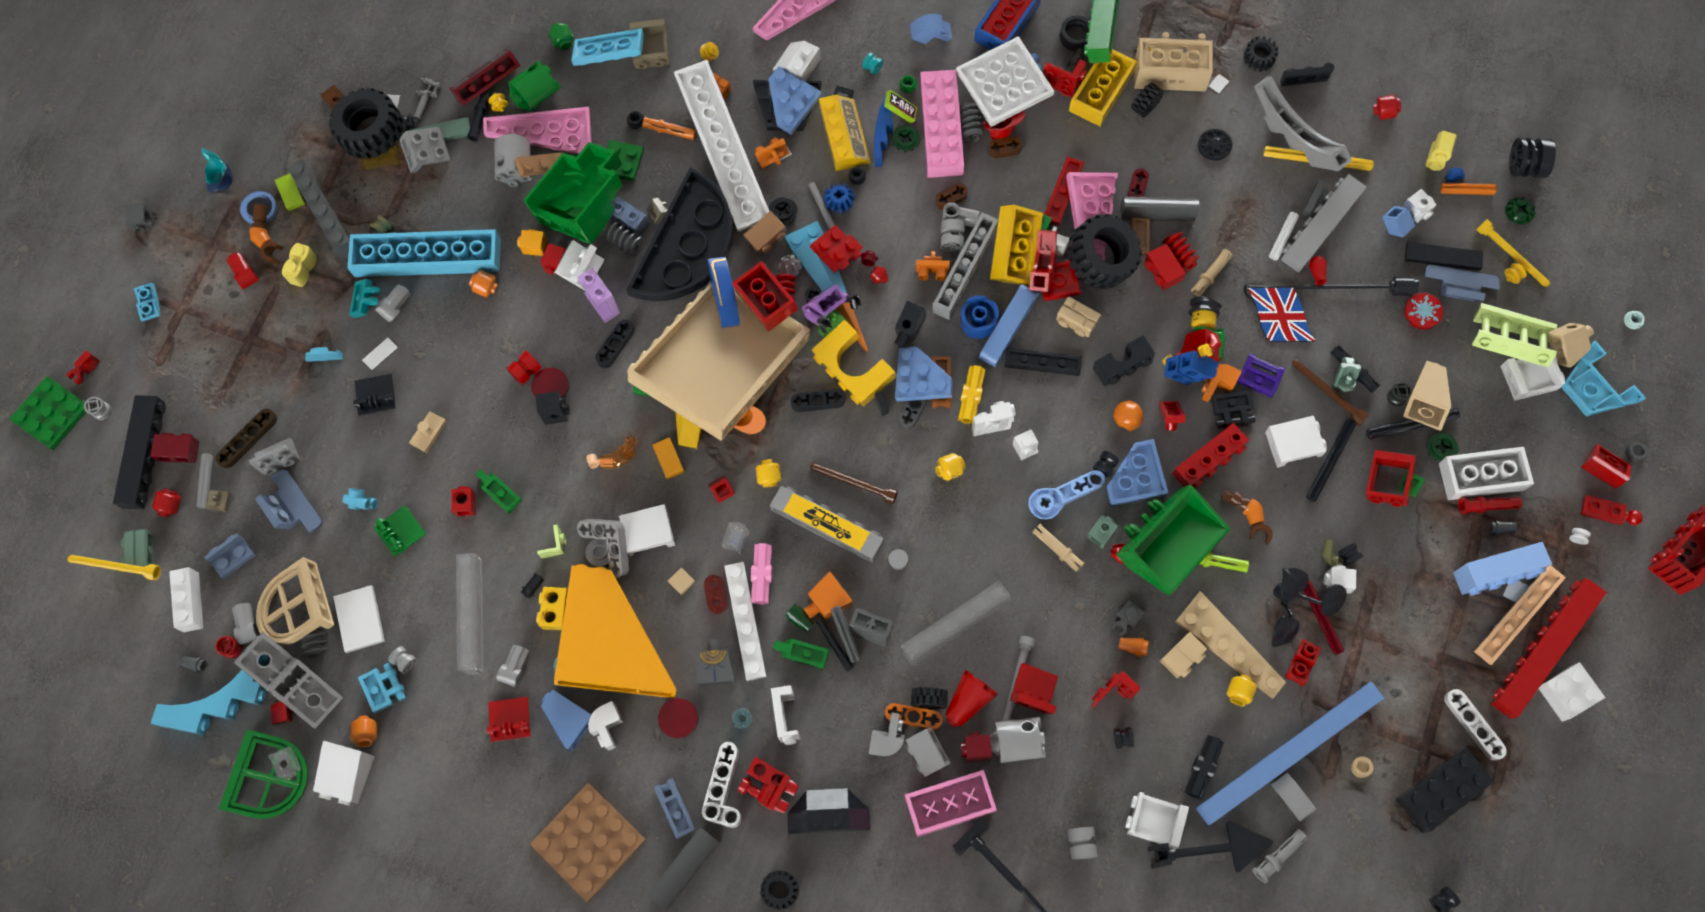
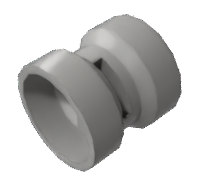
M90 397L84 404L85 411L98 420H105L111 414V406L99 397Z
M399 646L390 654L388 661L392 665H397L398 670L405 674L414 667L417 659L413 655L407 654V650L404 647Z

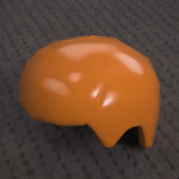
M1124 401L1115 407L1113 418L1119 427L1133 431L1138 429L1143 423V411L1137 403Z

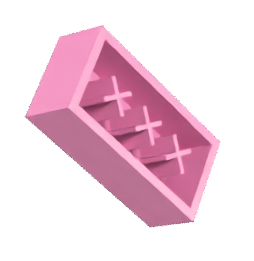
M984 770L905 794V800L917 837L997 811Z

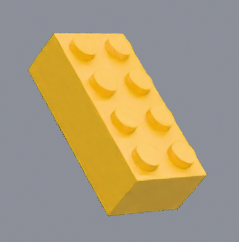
M1112 49L1111 62L1093 64L1071 99L1069 112L1101 127L1134 74L1137 61Z

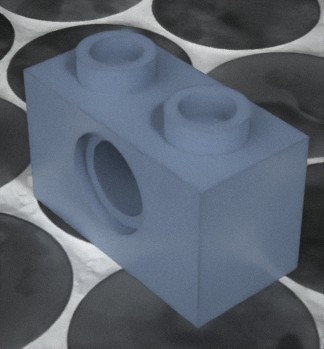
M616 197L612 202L615 210L610 220L613 219L614 223L619 221L621 223L620 226L625 225L626 230L631 229L632 233L636 232L638 234L637 237L641 236L650 225L646 214L619 197Z

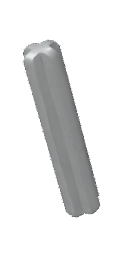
M211 454L201 455L196 506L200 509H206L210 492L213 455Z

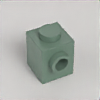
M1102 515L1088 533L1087 539L1103 549L1116 532L1118 526L1112 518Z

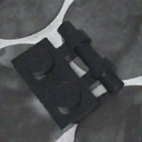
M1250 390L1213 395L1211 397L1214 416L1222 415L1223 420L1216 421L1217 428L1224 427L1226 429L1233 423L1243 427L1256 422L1254 415H1247V411L1254 409ZM1239 413L1240 417L1230 418V414Z

